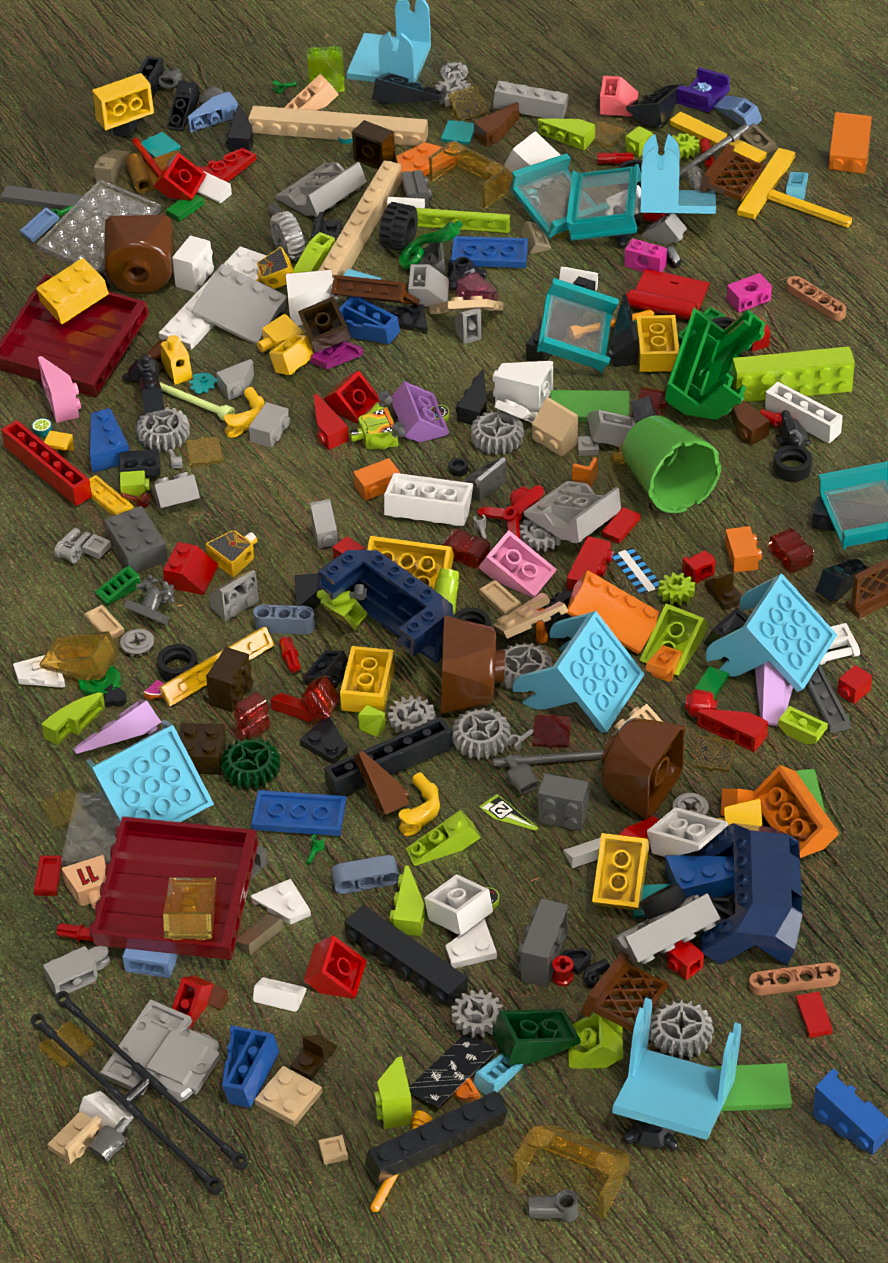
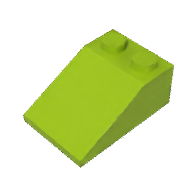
M665 604L639 661L647 664L662 645L682 651V656L674 674L679 676L700 646L709 627L708 623L703 617Z

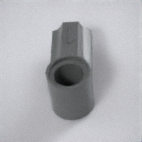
M562 1190L557 1195H529L530 1218H559L561 1221L568 1223L573 1222L579 1216L577 1195L571 1190Z

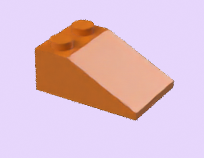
M835 112L829 169L865 174L869 155L872 116Z

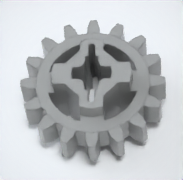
M453 77L451 80L439 81V85H435V89L447 94L446 97L435 101H439L440 105L445 103L446 107H455L456 101L457 104L460 101V106L461 102H466L467 104V100H454L453 103L452 95H454V98L456 94V97L460 99L458 96L460 92H462L461 97L464 91L465 93L468 91L472 94V91L468 90L471 88V84H467L466 80L461 81V78L454 79ZM466 93L465 96L471 100V97Z
M530 519L529 521L523 520V525H520V540L526 545L528 544L530 548L535 547L537 552L540 548H543L544 552H546L548 547L555 549V544H561L562 539Z
M410 695L407 700L401 697V702L394 701V706L389 707L388 721L390 722V728H395V733L400 731L402 733L435 719L433 704L429 705V700L427 699L421 701V696L413 699V696Z
M471 990L469 996L462 993V1000H455V1006H452V1022L456 1023L457 1030L463 1029V1035L471 1032L472 1038H475L476 1033H480V1036L483 1038L485 1032L492 1035L498 1013L503 1011V1005L499 1004L498 997L492 999L491 992L484 995L483 990H480L479 994H475Z

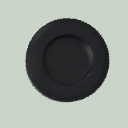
M454 458L448 464L449 473L453 476H464L469 471L468 461L464 458Z

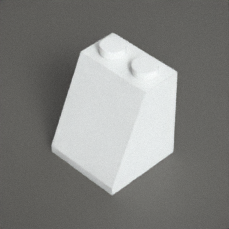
M534 132L512 149L502 171L512 176V171L560 156V154L537 132ZM553 178L531 186L539 189L543 185L547 186Z
M331 270L286 274L290 319L297 326L302 325L298 314L299 310L334 297L338 304V296L331 294L334 279L332 278Z
M553 362L502 363L498 371L496 370L493 374V382H495L493 397H495V404L497 400L505 402L507 399L526 407L530 412H539L547 397L550 398L551 390H553Z

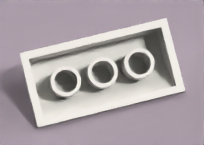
M394 473L384 494V515L464 526L469 515L473 483Z

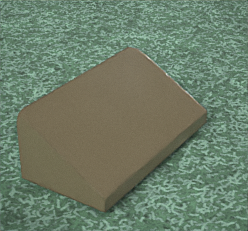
M755 123L749 127L748 131L741 135L750 145L766 153L779 148Z
M526 221L521 229V235L523 238H528V252L534 254L551 250L548 238L536 223Z
M265 915L237 938L236 945L251 956L283 929V920L277 916Z

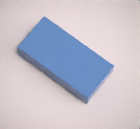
M45 207L20 230V233L34 243L59 220V217Z

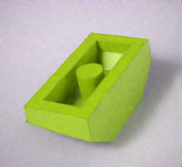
M791 706L778 719V726L787 736L804 744L817 743L828 727V723Z

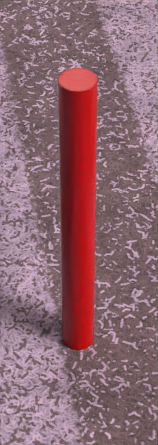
M134 138L132 140L133 145L159 178L162 170L138 138Z

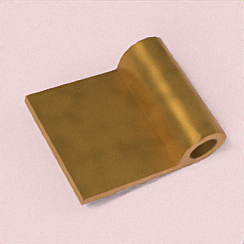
M178 150L153 159L163 171L167 162L178 153ZM138 153L128 155L125 164L136 191L146 193L155 190L154 184L158 177L148 163Z

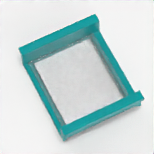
M567 153L512 171L511 173L513 180L510 191L548 239H551L555 234L569 230L566 220L572 174L568 171L571 158ZM581 189L578 219L605 216L606 212L610 210L608 203L596 205L585 190Z
M635 164V167L585 173L573 171L566 220L571 241L637 233L634 207L637 182H641L642 176L638 164Z
M553 278L552 284L546 293L537 352L543 351L598 369L602 374L610 362V357L606 356L611 318L618 306L619 299Z
M888 461L818 475L820 480L819 495L843 550L849 546L888 539Z

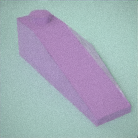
M768 661L755 668L760 717L767 720L768 725L779 727L778 719L788 707L793 686Z
M140 699L118 715L120 719L117 721L114 719L102 726L101 732L93 733L72 748V750L77 754L145 733L149 735L159 728L157 725L161 721L147 700Z

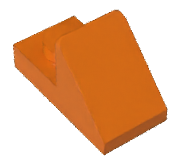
M662 645L647 662L646 671L652 672L651 675L655 678L671 682L682 656V651Z

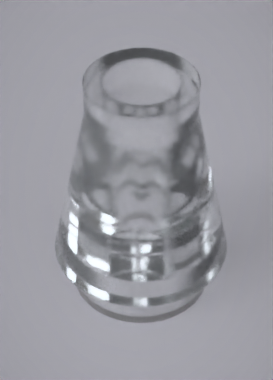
M698 166L690 167L686 173V179L693 190H699L704 175L703 170Z

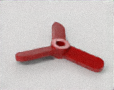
M536 485L514 505L508 506L506 509L485 506L478 510V514L480 517L485 515L486 518L506 520L508 530L520 539L519 521L524 511L534 505L544 495V489L542 486Z

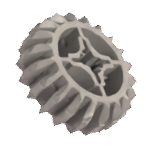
M289 211L276 213L270 219V231L276 249L282 246L290 261L298 260L306 248L299 223H297L296 218Z
M166 407L164 410L147 412L145 415L140 416V420L137 421L136 433L140 444H143L144 448L149 447L150 449H159V452L161 450L167 452L168 449L174 450L175 447H181L182 443H186V439L189 438L190 424L182 411Z
M499 409L497 412L490 410L488 414L483 412L482 416H477V419L473 421L470 429L471 440L477 449L480 448L481 452L487 451L488 455L491 453H495V455L498 453L505 455V452L512 453L513 449H518V446L522 444L524 436L523 424L518 417L505 411L500 412Z
M524 641L523 645L515 643L514 647L508 645L505 650L504 683L500 684L505 685L508 690L513 688V683L518 676L553 667L551 656L548 655L547 650H542L541 645L535 647L534 643L526 645Z
M484 707L482 710L474 708L473 712L466 710L465 715L460 714L459 718L455 720L454 726H452V742L456 750L461 751L462 756L468 754L469 759L477 757L478 761L481 757H485L488 760L489 756L496 758L497 753H503L504 748L508 747V738L511 736L510 726L507 723L506 717H502L500 712L494 713L493 709L486 711Z
M681 999L679 1003H675L673 1000L670 1005L663 1003L661 1009L656 1008L654 1015L651 1017L650 1040L654 1043L655 1049H660L662 1054L669 1053V1056L673 1057L675 1055L679 1059L687 1056L691 1059L692 1054L699 1056L701 1050L706 1051L708 1044H711L714 1032L712 1019L708 1017L707 1010H702L700 1004L693 1006L692 1001L685 1004Z

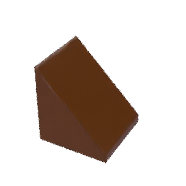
M215 985L208 1005L221 1011L229 1001L228 991Z

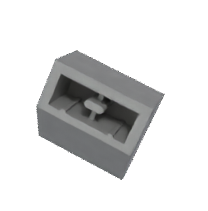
M411 264L408 291L411 295L420 300L419 305L423 304L424 307L447 302L449 279L431 265Z
M601 410L590 412L587 415L592 441L611 444L616 447H623L626 435L636 424L634 417Z
M188 472L173 476V480L165 477L154 481V485L150 486L158 509L200 498L194 474L188 475Z
M254 570L237 576L209 593L210 607L224 621L259 602L257 578Z

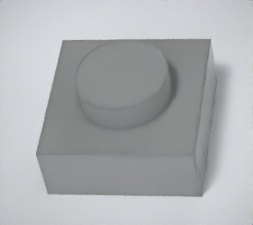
M591 436L578 437L579 456L599 455L598 442L592 441Z
M93 534L82 546V551L100 559L111 548V541Z

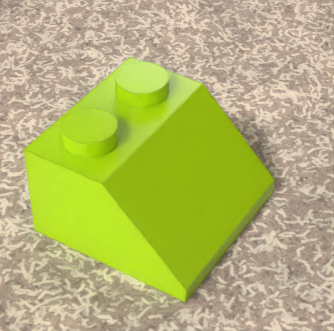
M594 1012L590 1017L586 1016L573 1024L581 1042L579 1045L568 1049L570 1068H607L623 1059V1032L621 1026Z
M397 1057L377 1081L378 1091L374 1092L377 1120H382L384 1129L412 1124V1104L403 1059L402 1057Z

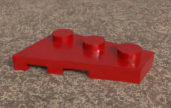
M241 148L224 155V159L217 162L212 160L207 162V166L197 167L203 172L228 182L257 159L255 153Z

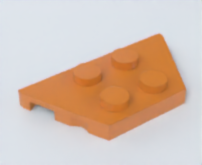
M424 142L397 155L396 163L401 164V174L407 171L422 170L425 176L460 159V152Z

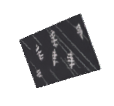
M468 1034L463 1035L409 1087L410 1094L439 1107L498 1049L476 1038H472Z

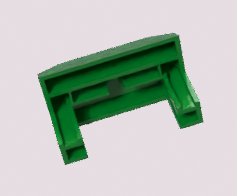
M693 308L668 381L665 398L667 405L684 415L718 420L722 415L726 416L733 406L741 404L745 397L743 394L746 386L741 385L735 391L730 388L734 378L731 376L733 358H737L743 351H748L755 341L758 342L765 334L764 328L766 323L747 310L723 330L697 309Z

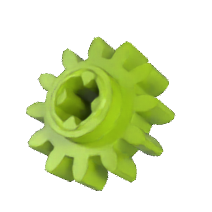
M679 133L677 137L672 135L679 145V159H688L690 155L695 157V153L699 152V140L695 139V135L690 136L689 133Z
M672 572L671 577L664 575V580H659L658 595L662 596V601L669 599L670 605H673L674 602L682 605L683 600L689 603L690 597L693 598L695 596V582H691L690 576L684 578L683 573L676 575Z

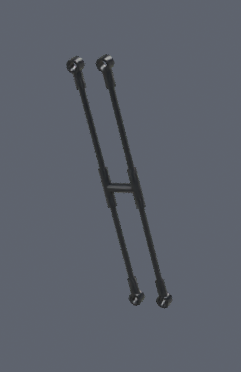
M60 991L56 994L55 1000L58 1006L66 1008L75 1017H79L132 1066V1070L142 1078L126 1095L120 1092L114 1085L111 1086L57 1035V1032L46 1023L42 1014L37 1013L31 1017L30 1021L35 1030H41L50 1040H54L107 1089L109 1095L135 1119H139L195 1171V1175L207 1185L211 1194L221 1193L223 1190L221 1180L218 1177H212L205 1169L195 1164L132 1103L146 1088L151 1086L161 1096L166 1097L220 1147V1151L232 1161L235 1169L241 1171L247 1167L248 1160L243 1153H237L230 1145L221 1141L173 1097L157 1078L139 1062H135L82 1013V1010L71 1001L66 991ZM66 997V1000L60 1001L61 998ZM37 1020H42L41 1023L35 1024ZM239 1159H243V1160H244L243 1163H241V1164H236L237 1160H239ZM214 1183L219 1184L218 1187L211 1188Z

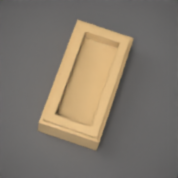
M496 580L479 589V595L503 616L510 614L521 606V602Z
M103 605L84 613L85 619L106 642L125 634L121 624Z

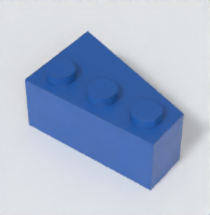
M350 297L339 308L352 338L389 344L400 333L397 316L362 298Z
M108 408L91 413L90 460L92 472L96 473L120 466L119 453L129 451V447L111 409Z
M665 855V874L669 884L678 883L686 898L693 895L703 896L706 893L712 898L735 894L734 857Z
M230 1025L231 1036L230 1043L227 1046L228 1058L225 1061L222 1087L229 1104L251 1108L279 1054V1049L272 1033Z
M833 1068L815 1087L813 1116L819 1122L833 1128L840 1136L851 1140L859 1149L873 1155L888 1139V1118L870 1101L864 1103L854 1093L857 1089L851 1084L847 1087L836 1077L839 1073Z

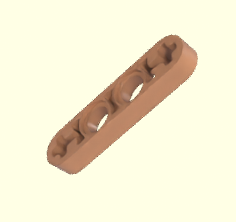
M791 276L787 279L786 289L789 293L832 320L840 321L845 318L846 306L799 276ZM824 301L827 302V304H821L819 302Z
M820 963L758 971L750 976L749 989L755 995H769L831 987L838 984L840 980V968L834 963ZM803 974H808L812 976L813 979L809 981H804L800 978V976ZM785 977L789 979V982L781 984L777 979Z

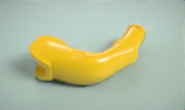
M248 387L244 390V396L248 400L251 410L224 416L225 423L228 425L225 428L228 438L237 437L249 430V426L264 407V399L256 393L253 387Z
M421 772L413 776L412 783L421 791V795L425 798L426 802L415 808H407L399 812V818L402 821L399 825V830L406 837L417 834L422 830V827L436 818L440 810L438 788Z

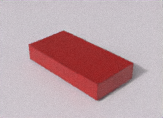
M622 507L603 529L602 537L620 544L640 521L641 514Z
M40 855L34 886L35 896L58 895L63 856Z
M820 992L797 995L796 1003L808 1037L813 1038L832 1034L833 1029Z

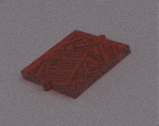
M555 714L551 716L535 715L533 746L549 747L550 749L553 747L569 748L571 716H555Z

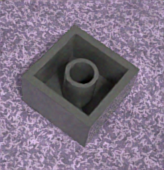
M544 774L538 792L539 823L582 831L589 811V782Z

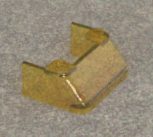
M452 141L429 157L430 181L432 182L455 165L486 179L487 181L482 184V206L485 209L511 188L513 180L512 171L458 142Z
M554 1124L532 1127L512 1160L513 1183L518 1184L537 1149H546L595 1168L601 1175L608 1177L599 1194V1217L604 1219L630 1170L629 1155L624 1151Z

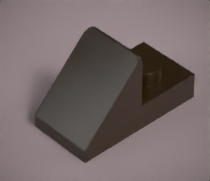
M733 573L705 580V585L724 611L739 606L742 597L733 585Z
M319 1035L304 1036V1049L291 1063L290 1070L311 1081L337 1049V1044Z

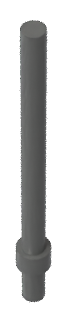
M745 123L737 130H732L727 134V137L680 169L679 179L729 143L737 141L743 133L749 130V126Z
M604 750L520 756L517 754L511 756L518 765L524 763L530 765L602 759ZM505 758L493 759L494 767H505L508 765L504 761Z

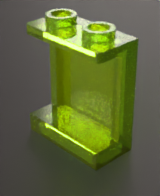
M342 46L307 48L309 84L321 74L336 92L345 91Z

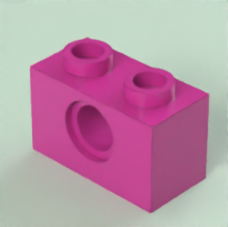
M632 238L625 248V267L641 272H644V269L663 272L667 266V248Z
M758 273L727 285L726 300L739 313L770 301L772 285Z

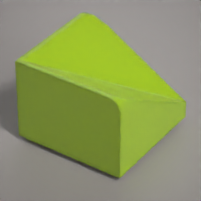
M366 705L359 713V730L374 737H378L385 730L386 720L384 712Z

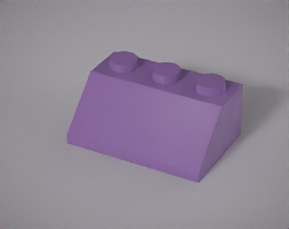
M404 381L391 397L398 421L402 422L405 426V437L409 440L413 439L418 442H424L448 435L449 430L440 413L435 395ZM433 406L436 408L439 419H435V414L430 410Z

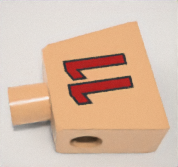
M103 855L62 868L65 885L80 906L91 904L92 908L95 909L96 903L100 902V887L102 882L105 883L106 865Z

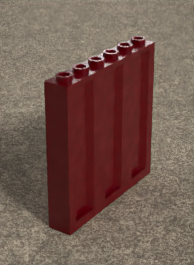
M45 274L42 280L38 282L37 287L54 276ZM35 289L28 297L24 307L20 309L16 319L11 323L7 333L1 338L0 370L42 382L38 357L42 356L71 377L72 383L77 384L79 393L97 398L148 317L149 312L146 302L108 291V295L61 324L41 303Z
M122 816L121 823L116 826L115 830L116 842L111 845L110 849L111 861L106 864L105 883L102 882L100 887L101 899L95 906V922H91L90 936H93L95 945L232 960L259 844L257 831Z

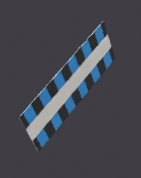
M633 547L613 554L615 562L640 594L659 587V580Z

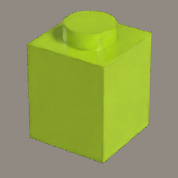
M640 126L625 136V151L641 157L644 144L653 133Z
M145 471L120 472L122 497L126 500L147 499V491L150 490V480L145 478Z

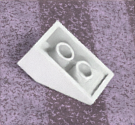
M675 807L647 830L652 853L665 857V855H683L700 850L728 826V822Z

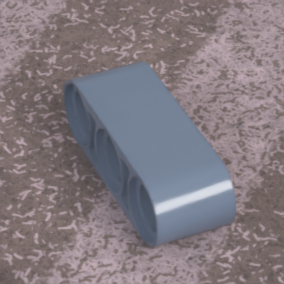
M259 605L253 610L256 630L266 627L269 633L310 634L315 630L314 610L308 606Z
M391 855L340 863L331 870L335 890L340 894L391 886L398 883L400 875L396 859Z

